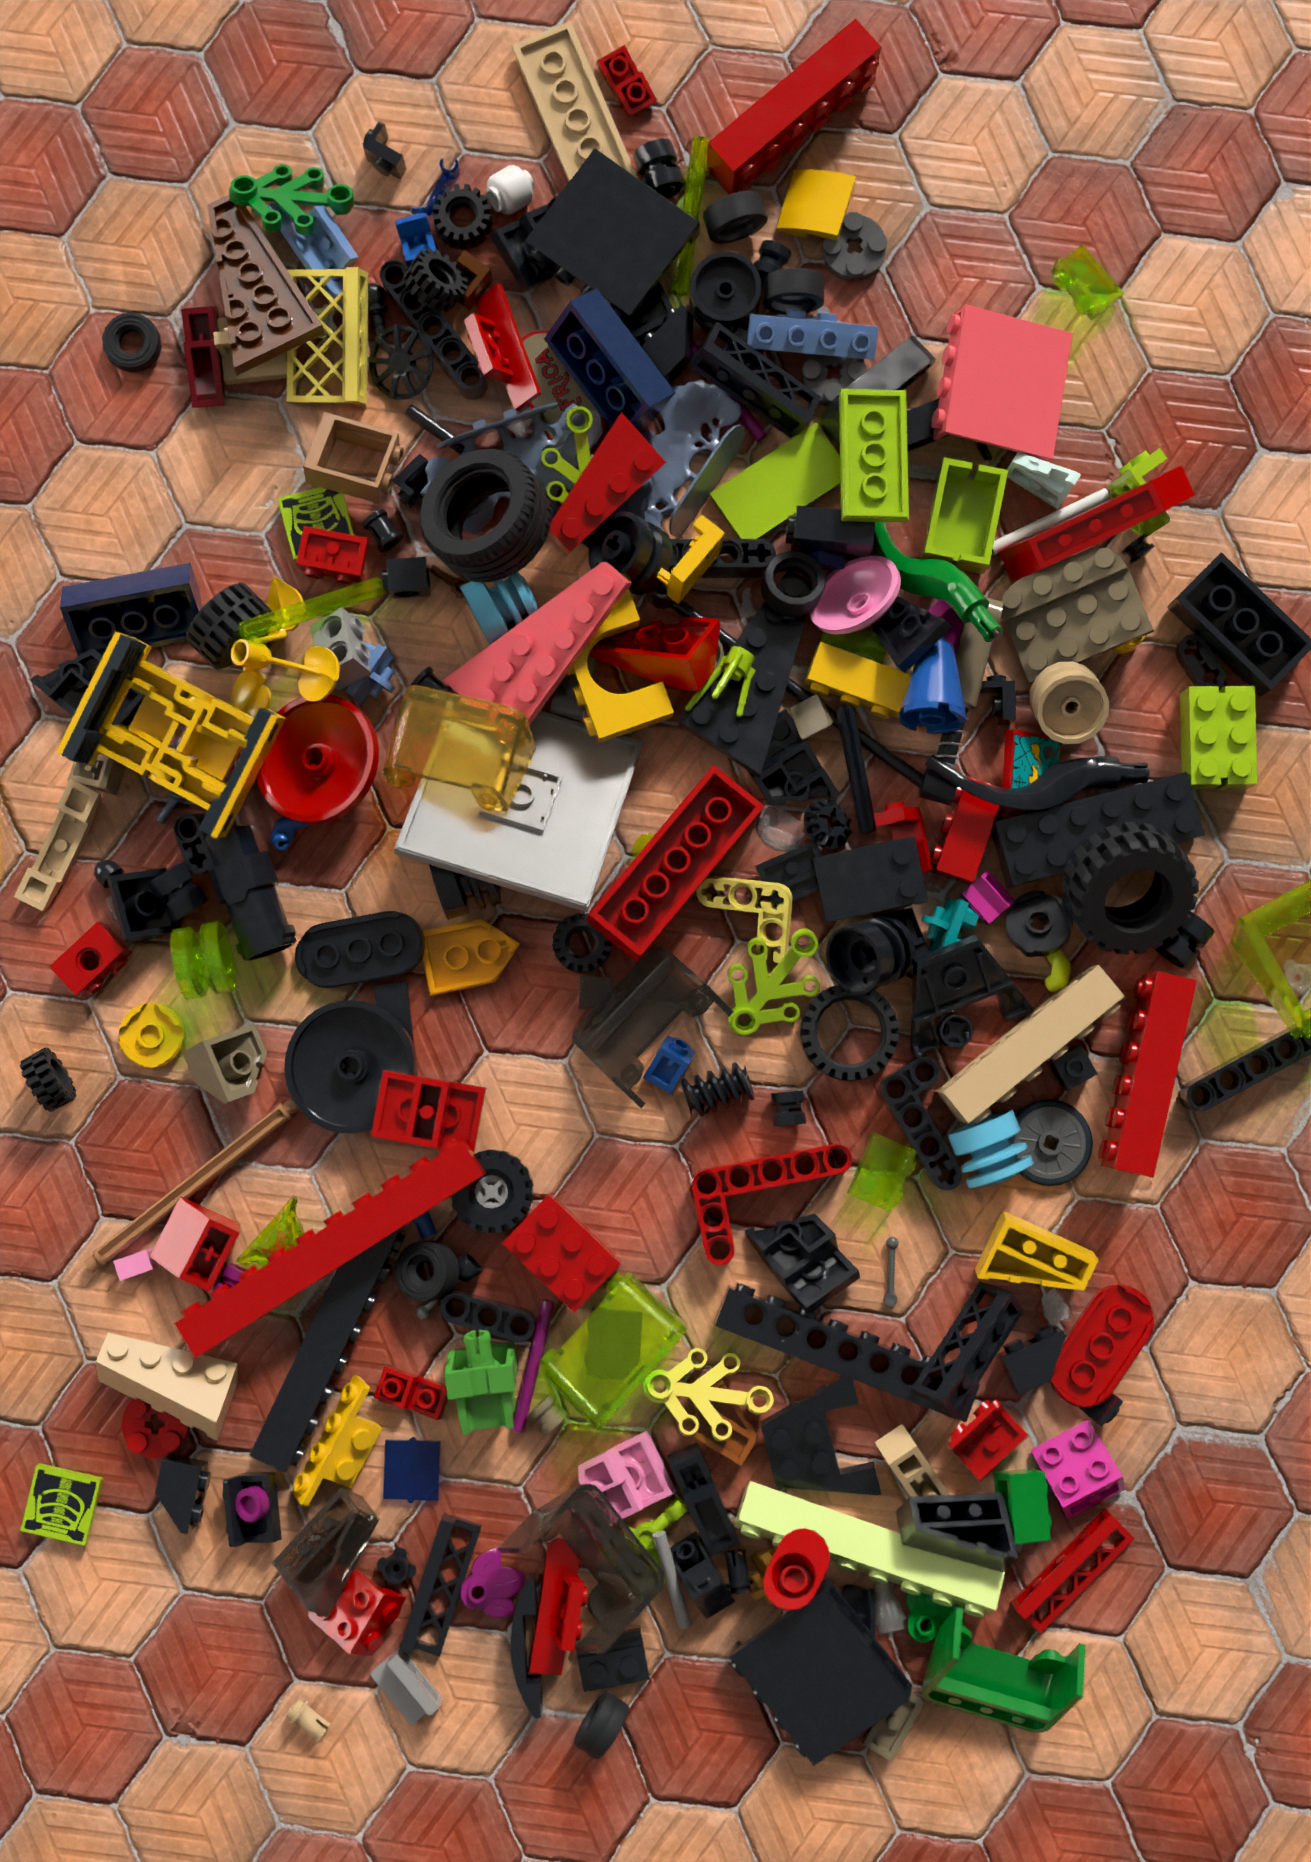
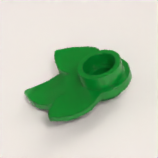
M921 1592L920 1595L907 1593L905 1600L910 1614L906 1620V1628L909 1635L919 1642L931 1641L937 1636L939 1627L955 1610L957 1605L952 1603V1606H943L933 1602V1596ZM923 1619L928 1621V1627L925 1631H922L920 1628V1623Z

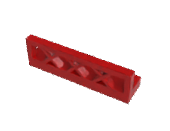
M1104 1508L1011 1601V1604L1041 1634L1135 1538ZM1115 1530L1123 1536L1113 1547L1101 1546ZM1093 1552H1096V1565L1091 1570H1078V1567ZM1101 1552H1108V1553L1101 1559ZM1069 1576H1072V1589L1067 1594H1054V1591ZM1078 1576H1084V1577L1078 1582ZM1045 1600H1049V1612L1038 1621L1032 1613ZM1054 1600H1060V1601L1054 1606Z

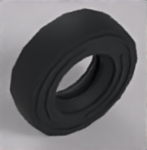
M133 312L123 313L113 318L105 327L102 336L103 350L109 361L120 370L131 373L144 371L151 367L159 358L162 348L161 336L154 323L144 315ZM131 331L139 332L144 338L143 347L134 354L125 353L120 347L123 335Z

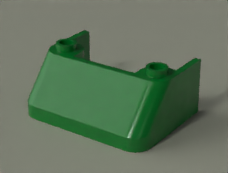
M956 1607L938 1629L922 1687V1696L929 1702L1036 1733L1047 1732L1083 1698L1086 1645L1079 1643L1066 1657L1061 1656L1059 1652L1054 1650H1043L1031 1660L972 1643V1632L962 1623L963 1608Z

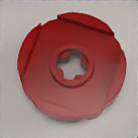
M139 1398L133 1399L128 1403L122 1417V1433L128 1448L132 1452L139 1453L144 1457L160 1458L169 1455L181 1446L190 1431V1427L182 1424L177 1417L165 1411L161 1413L153 1409L151 1404ZM153 1414L158 1415V1419L165 1423L163 1427L159 1428L158 1432H154L153 1428L148 1426V1421L152 1420Z

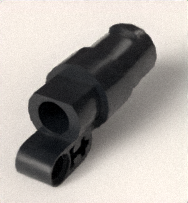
M206 814L180 815L174 822L173 829L184 863L192 873H209L219 904H225L239 942L235 946L243 960L251 961L263 958L295 945L297 941L295 938L296 930L294 925H289L275 886L279 884L271 858L268 852L259 851L251 826H231L226 837L216 839L199 830ZM194 822L196 823V826H197L196 834H194V832H193V824H194Z

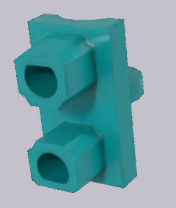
M946 898L943 908L936 906L932 917L922 916L921 922L929 926L925 937L932 939L928 948L929 952L959 941L960 939L957 936L961 927L972 930L976 926L979 914L968 908L969 902L961 899L953 900Z

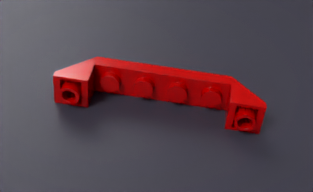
M1182 465L1128 492L998 553L1011 582L1163 513L1193 497L1195 494Z

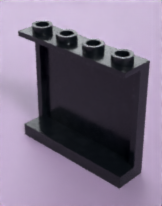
M594 148L527 237L525 243L529 253L528 257L534 264L541 268L544 266L550 268L555 272L554 276L566 286L572 284L578 288L581 296L597 288L621 321L632 326L634 323L633 315L688 242L693 244L700 235V222Z
M829 1578L821 1582L815 1596L806 1606L798 1610H790L745 1643L736 1642L730 1655L734 1670L740 1676H744L752 1686L755 1697L761 1703H765L773 1713L776 1724L782 1730H786L794 1740L797 1751L803 1757H807L814 1766L908 1702L913 1686Z

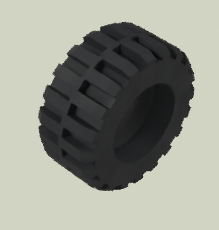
M1124 822L1121 828H1117L1114 824L1104 828L1105 832L1100 835L1094 833L1088 838L1090 842L1085 846L1080 845L1074 852L1076 858L1074 860L1070 859L1065 868L1069 876H1064L1062 879V889L1064 890L1062 897L1065 906L1069 910V914L1080 931H1082L1088 941L1092 944H1097L1099 949L1106 952L1114 950L1116 954L1128 955L1129 951H1133L1135 954L1147 952L1146 948L1153 947L1156 949L1164 945L1162 941L1168 937L1173 939L1179 933L1177 929L1181 925L1185 926L1191 918L1189 911L1195 909L1198 900L1194 894H1197L1199 891V881L1195 878L1196 870L1186 854L1162 829H1155L1153 825L1141 823L1138 827L1134 822ZM1136 870H1154L1152 884L1140 899L1123 907L1105 906L1106 896L1110 888L1122 876Z

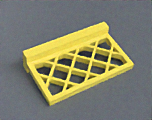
M359 267L287 270L296 285L297 278H309L315 285L314 289L305 297L308 303L320 291L331 302L319 316L314 311L323 328L331 337L319 349L311 340L306 342L315 354L304 365L296 358V350L300 345L287 351V402L367 405L368 272ZM315 278L323 279L320 282H318ZM332 278H343V291L334 299L324 287ZM336 308L343 315V324L333 332L324 320ZM342 333H343V342H342V340L339 338V337L342 335ZM336 341L342 347V358L333 365L324 353ZM321 358L330 368V371L318 382L308 370ZM296 365H297V367L300 369L297 373H296ZM305 374L315 386L306 396H296V383ZM335 374L342 381V396H331L323 387ZM319 391H321L324 396H315V395H316Z

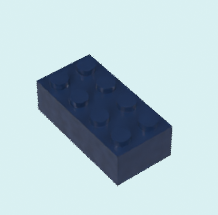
M597 288L571 300L544 338L545 342L610 428L622 412L633 426L641 432L652 423L675 394L668 381L663 377Z

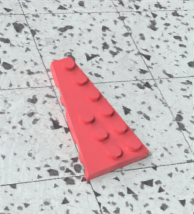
M601 562L443 679V681L511 741H519L632 583L609 563Z

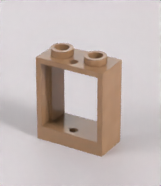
M324 412L303 465L306 483L380 504L384 493L389 494L391 490L394 466H399L402 461L404 448L400 447L399 433ZM336 439L385 453L375 482L326 469Z

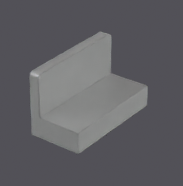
M399 1648L370 1673L374 1681L410 1725H414L425 1714L431 1716L441 1706L443 1697L406 1652L400 1651Z

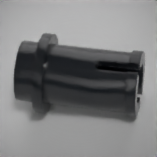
M738 1549L737 1552L735 1550L724 1552L729 1575V1582L726 1584L730 1588L731 1594L751 1591L750 1585L753 1584V1580L749 1579L745 1549Z

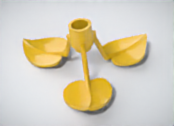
M272 577L266 603L274 612L272 623L267 631L269 636L260 638L250 637V640L239 639L233 644L231 649L233 663L243 666L244 671L237 677L234 683L229 705L253 718L259 708L269 709L271 691L264 685L265 676L257 671L267 667L270 663L302 671L298 680L299 691L303 698L312 702H319L328 697L335 688L340 673V666L336 655L326 647L314 646L309 648L305 653L304 665L273 658L271 651L266 645L262 644L284 639L287 636V631H293L299 626L303 616L304 602L301 594L294 587L276 577Z

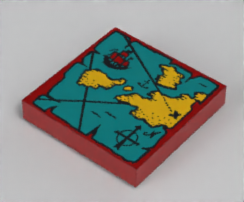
M1015 729L1006 730L1002 788L1027 786L1034 782L1050 766L1061 762L1062 743L1052 740L1049 736Z

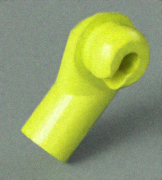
M1061 949L1046 956L1052 965L1051 975L1045 979V985L1051 992H1057L1069 984L1071 965Z

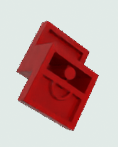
M383 1070L371 1137L432 1148H439L454 1138L457 1143L466 1140L472 1152L475 1153L487 1088Z

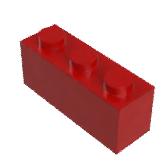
M967 777L968 779H970V780H972V781H975V782H978V783H981V784H985V785H989V786H994V785H991V784H988V783H985V782H982V781L973 779V778H971V777ZM957 787L953 802L956 804L952 815L946 814L940 832L945 833L942 845H935L930 862L935 864L932 873L970 885L975 880L999 805L982 800Z

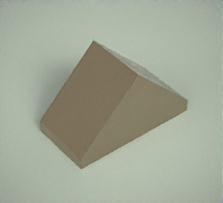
M99 754L94 765L74 761L68 781L72 779L87 787L117 795L126 766L106 755Z

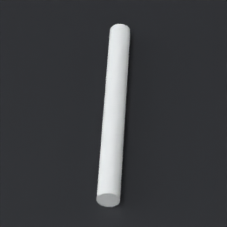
M1107 489L1099 490L995 540L992 554L996 555L998 552L1027 538L1029 539L1110 500Z

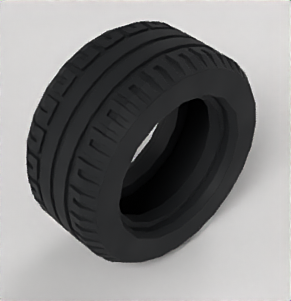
M498 449L474 450L449 462L437 473L428 486L420 513L421 533L431 551L458 576L474 582L497 581L523 569L540 551L550 529L552 518L551 501L542 483L517 456ZM498 492H510L509 508L500 523L486 535L473 540H463L462 530L464 522L472 509L488 496Z

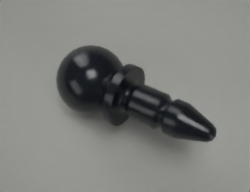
M369 283L368 315L371 316L372 326L374 327L373 331L376 337L377 334H381L386 330L383 313L387 312V306L384 305L386 293L381 285Z

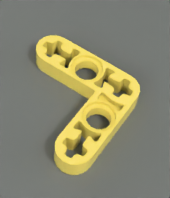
M711 876L705 879L697 889V898L704 906L759 913L757 937L762 938L769 947L781 946V950L776 949L773 951V961L779 963L789 949L793 900L792 893L787 886L780 883ZM713 883L716 890L726 891L729 889L728 895H718L712 900L711 894L706 893L705 889ZM745 886L751 890L753 898L749 904H742L738 901L736 892L739 887ZM775 891H778V896L784 898V902L778 904L777 907H774V901L762 900L760 902L761 906H758L761 895L771 896ZM774 922L781 927L782 935L779 940H772L767 937L765 928L768 923ZM756 944V953H760L763 950V945ZM768 948L765 956L766 960L770 957L771 948ZM767 965V971L769 976L772 972L769 971V966Z

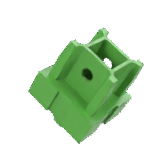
M476 1330L468 1332L463 1337L466 1348L449 1350L448 1365H446L444 1373L448 1400L456 1399L463 1435L470 1434L473 1430L501 1426L507 1429L513 1428L516 1376L518 1374L515 1341L491 1344L490 1332L479 1330L477 1343Z

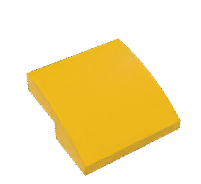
M794 170L776 231L807 239L808 234L838 241L856 183V176L825 170Z

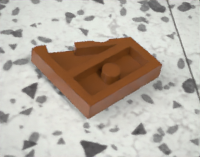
M722 1379L711 1386L727 1389ZM709 1401L721 1418L727 1420L732 1426L731 1436L726 1441H717L713 1438L711 1426L699 1410L696 1409L693 1416L697 1418L699 1428L692 1437L742 1467L758 1436L747 1421L739 1405ZM690 1420L684 1430L692 1431L695 1428L694 1422ZM718 1425L715 1428L719 1436H725L728 1433L725 1425Z

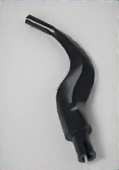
M934 754L930 756L925 764L955 786L982 800L1018 810L1039 811L1049 809L1063 803L1086 787L1116 788L1122 782L1146 783L1150 776L1147 762L1123 763L1116 756L1084 757L1058 762L1050 766L1034 782L1027 786L1001 788L981 784L966 778Z

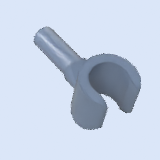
M169 790L171 796L156 821L163 824L173 808L178 803L186 802L187 799Z

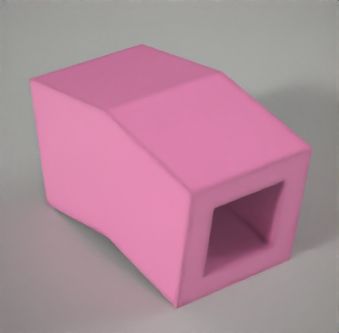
M153 1248L113 1261L119 1281L158 1268V1263L150 1257Z

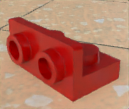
M304 526L296 564L304 572V576L322 580L323 576L335 577L338 583L352 586L355 585V581L364 583L365 575L363 571L369 539Z

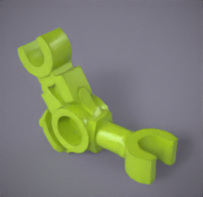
M679 1495L655 1521L651 1519L649 1522H642L635 1529L631 1526L625 1528L624 1543L627 1552L633 1553V1544H635L638 1548V1565H644L640 1578L643 1588L648 1587L647 1576L651 1573L657 1574L660 1578V1584L665 1585V1578L659 1565L660 1561L652 1535L655 1532L664 1531L673 1521H677L685 1514L687 1506Z

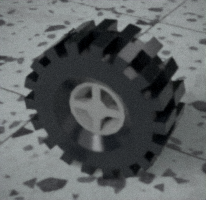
M489 1149L475 1153L474 1155L486 1174L451 1196L453 1211L456 1210L459 1220L469 1225L468 1227L472 1230H479L485 1234H497L508 1229L510 1230L523 1220L534 1200V1182L530 1176V1171L521 1162V1159L504 1150Z

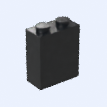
M797 505L795 516L789 515L785 543L791 544L790 551L809 553L823 550L842 555L847 560H854L870 555L874 543L875 522L841 521L840 509Z

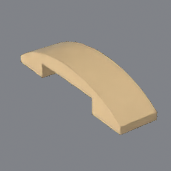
M72 779L69 780L56 807L59 810L57 817L33 867L27 868L14 895L15 898L41 911H45L68 876L93 822L101 793Z

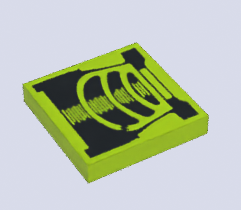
M318 487L278 498L295 562H297L304 526L355 535L343 493Z
M37 1464L20 1531L83 1546L87 1545L104 1478L47 1464Z

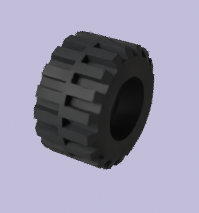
M236 583L220 591L201 608L189 626L186 641L214 669L221 670L234 664L231 659V649L237 640H250V637L260 638L265 636L272 623L274 612L246 584Z

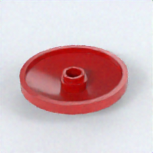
M329 694L328 697L319 702L308 701L303 697L289 702L277 712V714L286 719L256 777L259 788L272 808L287 818L305 824L332 822L351 812L369 792L379 763L377 735L368 717L354 704L341 697Z

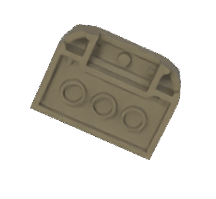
M1108 548L1087 549L1032 573L1013 583L1002 595V601L1004 602L1002 619L1006 623L1030 684H1033L1035 678L1046 667L1055 663L1073 661L1080 664L1154 632L1128 567L1120 556Z

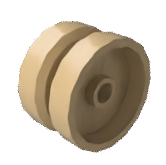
M1070 661L1058 662L1048 666L1035 678L1030 688L1029 704L1042 731L1057 742L1079 744L1091 739L1103 728L1109 716V699L1105 689L1100 684L1096 675L1082 664Z

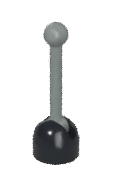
M464 1252L457 1259L459 1264L457 1283L459 1281H472L483 1272L481 1265L470 1254ZM440 1300L429 1301L425 1306H420L416 1311L417 1317L419 1319H426L429 1316V1311Z

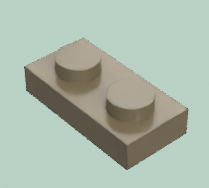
M911 1691L908 1702L877 1722L876 1726L868 1728L862 1739V1744L888 1760L893 1761L925 1703L924 1698Z

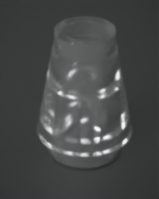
M888 1581L887 1584H872V1589L874 1590L875 1626L878 1628V1633H889L904 1629L903 1620L906 1617L892 1587V1583Z

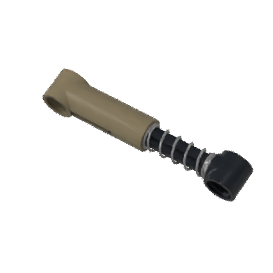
M987 598L989 601L987 610L999 624L1004 602ZM963 622V629L955 656L966 717L968 711L976 708L992 641L986 642L983 639V636L972 622ZM963 722L961 723V729L957 731L940 733V743L936 744L938 749L936 757L955 770L957 768L955 760L959 759V756H957L958 748L962 746L960 743L962 733H966L963 731L965 725ZM926 767L918 797L951 806L957 786L929 767Z

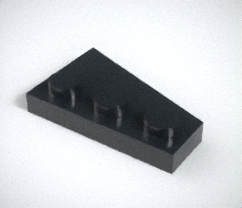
M898 596L889 610L880 619L871 624L872 629L895 665L904 673L917 663L953 627L945 619L939 616L936 617Z

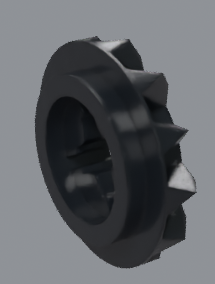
M824 797L812 802L807 807L804 813V827L807 835L816 845L825 849H836L847 842L848 837L852 833L849 826L852 819L847 818L845 814L846 807L838 806L836 799L826 800ZM828 816L831 817V823L835 825L831 829L827 828L828 823L824 820Z

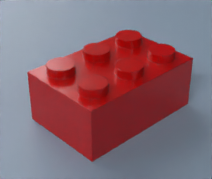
M551 1192L502 1242L574 1313L621 1264V1260Z

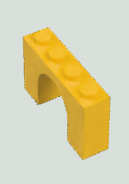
M627 589L567 673V676L573 674L577 686L573 687L572 690L578 706L584 705L588 717L583 720L589 737L595 736L598 744L668 720L674 714L663 681L631 693L614 694L599 687L589 673L587 658L592 648L598 642L639 626L640 618L629 589Z

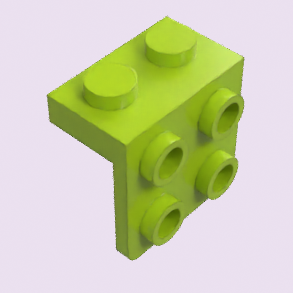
M1159 448L1149 455L1145 450L1120 468L1118 472L1121 476L1107 486L1110 491V498L1113 499L1146 483L1142 477L1167 460L1163 451ZM1165 511L1131 527V529L1140 536L1146 534L1148 537L1169 523L1170 517Z

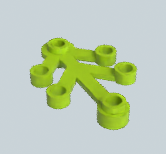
M582 406L573 407L565 416L566 426L574 434L579 470L564 460L560 452L555 448L544 449L540 456L544 466L554 468L574 484L591 459L587 430L591 427L593 418L587 408ZM576 413L581 414L584 418L581 426H575L572 422V417ZM549 451L554 452L557 457L553 464H548L545 461V455ZM551 481L545 488L550 499L563 503L568 495L564 484L560 481ZM554 484H558L561 487V494L558 497H553L550 494V488ZM598 527L589 535H594Z
M799 929L793 933L790 941L792 947L769 976L765 957L768 952L766 942L759 937L752 938L748 942L747 950L753 960L757 992L749 1002L745 988V982L748 978L745 966L735 963L728 968L727 975L733 985L736 1005L728 1014V1024L734 1033L747 1036L753 1034L759 1025L763 1023L782 1020L794 1022L800 1016V1009L794 1001H785L781 1004L780 1008L761 1010V1008L768 1000L798 995L812 997L819 992V981L813 975H805L797 982L781 984L801 957H810L817 951L818 940L811 930ZM800 937H808L809 943L806 946L798 945ZM754 944L763 945V950L760 953H753L751 948ZM734 970H742L744 972L743 976L740 979H734L732 977ZM808 981L815 982V987L812 990H805L804 984ZM787 1007H794L796 1009L792 1016L784 1014V1010ZM748 1014L750 1019L746 1023H740L738 1021L739 1016Z

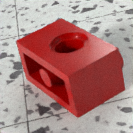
M97 921L49 967L76 996L85 997L87 994L92 996L103 987L104 982L102 980L110 972L115 974L128 963L126 957L132 951L107 924ZM96 953L99 956L100 962L98 967L91 971L87 966V959L91 954Z

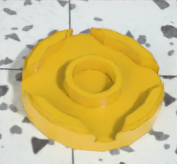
M145 1003L137 1005L127 1012L119 1027L120 1049L128 1060L138 1066L149 1068L165 1066L176 1059L184 1047L186 1037L184 1023L176 1011L163 1004Z

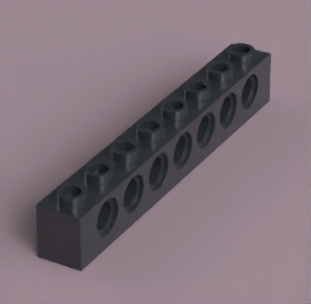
M738 1282L736 1287L728 1285L714 1321L716 1327L841 1375L851 1371L852 1377L856 1381L944 1414L936 1402L916 1395L911 1389L931 1356L924 1354L923 1358L919 1359L911 1356V1349L893 1342L891 1347L879 1343L880 1337L861 1330L860 1335L847 1331L849 1325L830 1318L829 1323L816 1319L818 1313L813 1311L807 1315L800 1306L798 1311L785 1307L787 1301L768 1294L767 1299H763L754 1295L756 1289ZM753 1305L759 1306L763 1310L762 1318L755 1323L747 1321L744 1317L746 1309ZM787 1317L794 1321V1328L789 1334L783 1335L776 1331V1323L779 1319ZM812 1330L823 1331L825 1333V1340L821 1345L811 1346L807 1343V1336ZM844 1342H852L856 1346L855 1354L850 1358H842L838 1354V1349ZM875 1354H884L887 1358L886 1366L881 1370L870 1368V1359ZM907 1366H915L918 1369L917 1378L912 1382H904L901 1379L902 1370ZM940 1375L931 1379L926 1388L932 1390L933 1383L937 1379L943 1378V1376ZM979 1383L956 1419L967 1422L980 1387Z

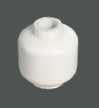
M509 165L488 179L485 190L487 201L496 212L511 215L532 201L534 181L526 170L522 171L521 168L515 165Z

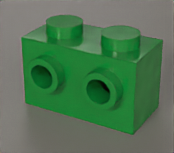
M1020 1469L993 1472L995 1493L1003 1492L1014 1543L1022 1544L1051 1540L1052 1519L1048 1512L1047 1500L1049 1484L1045 1471Z

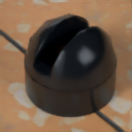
M101 860L94 868V876L104 888H109L106 877L124 873V870L111 860Z

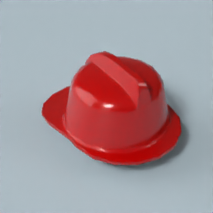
M802 1528L795 1529L786 1534L779 1543L763 1578L764 1591L769 1601L778 1608L798 1610L806 1606L815 1596L827 1572L830 1562L829 1547L825 1539L816 1531Z

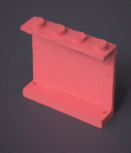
M965 304L950 316L947 324V333L950 336L948 345L945 347L942 355V364L945 367L943 377H941L937 386V396L940 398L938 408L932 417L931 425L934 428L933 440H939L948 434L1027 454L1047 462L1052 460L1073 333Z

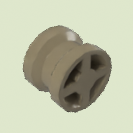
M549 1394L526 1417L530 1422H536L540 1427L539 1432L546 1436L567 1417L568 1413L565 1409L558 1408L555 1404V1398Z

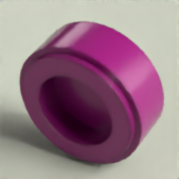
M257 1486L241 1490L235 1499L236 1512L243 1521L249 1523L264 1518L269 1511V1498L266 1492Z

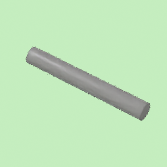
M658 1531L652 1536L678 1628L686 1629L691 1626V1621L665 1531Z

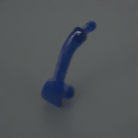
M455 158V167L451 170L445 169L444 160H440L442 174L428 199L427 207L413 206L411 207V214L427 213L428 217L433 214V205H437V196L439 194L442 196L448 182L456 179L460 174L457 158Z

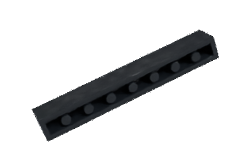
M404 1227L336 1270L250 1452V1457L284 1473L292 1465L296 1467L299 1465L306 1448L301 1446L306 1434L309 1436L313 1435L320 1421V1417L316 1416L320 1404L327 1405L335 1387L331 1386L330 1383L335 1373L341 1375L349 1357L344 1355L349 1343L355 1345L361 1334L363 1326L359 1325L360 1319L364 1312L367 1314L371 1312L378 1296L374 1295L373 1292L378 1282L382 1284L385 1282L392 1266L387 1264L392 1251L398 1253L405 1240L406 1235L401 1233Z

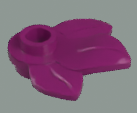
M498 1548L490 1549L478 1556L473 1562L471 1576L467 1577L461 1584L460 1598L467 1607L483 1609L490 1617H506L514 1612V1607L509 1597L515 1595L520 1590L525 1575L514 1568L501 1567L500 1550ZM475 1586H481L483 1589V1593L479 1598L472 1597V1589Z

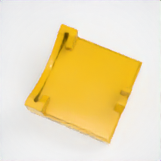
M702 514L692 526L700 536L696 535L689 543L688 548L690 550L674 567L671 574L663 568L658 572L657 578L668 587L667 596L678 604L719 556L725 532Z

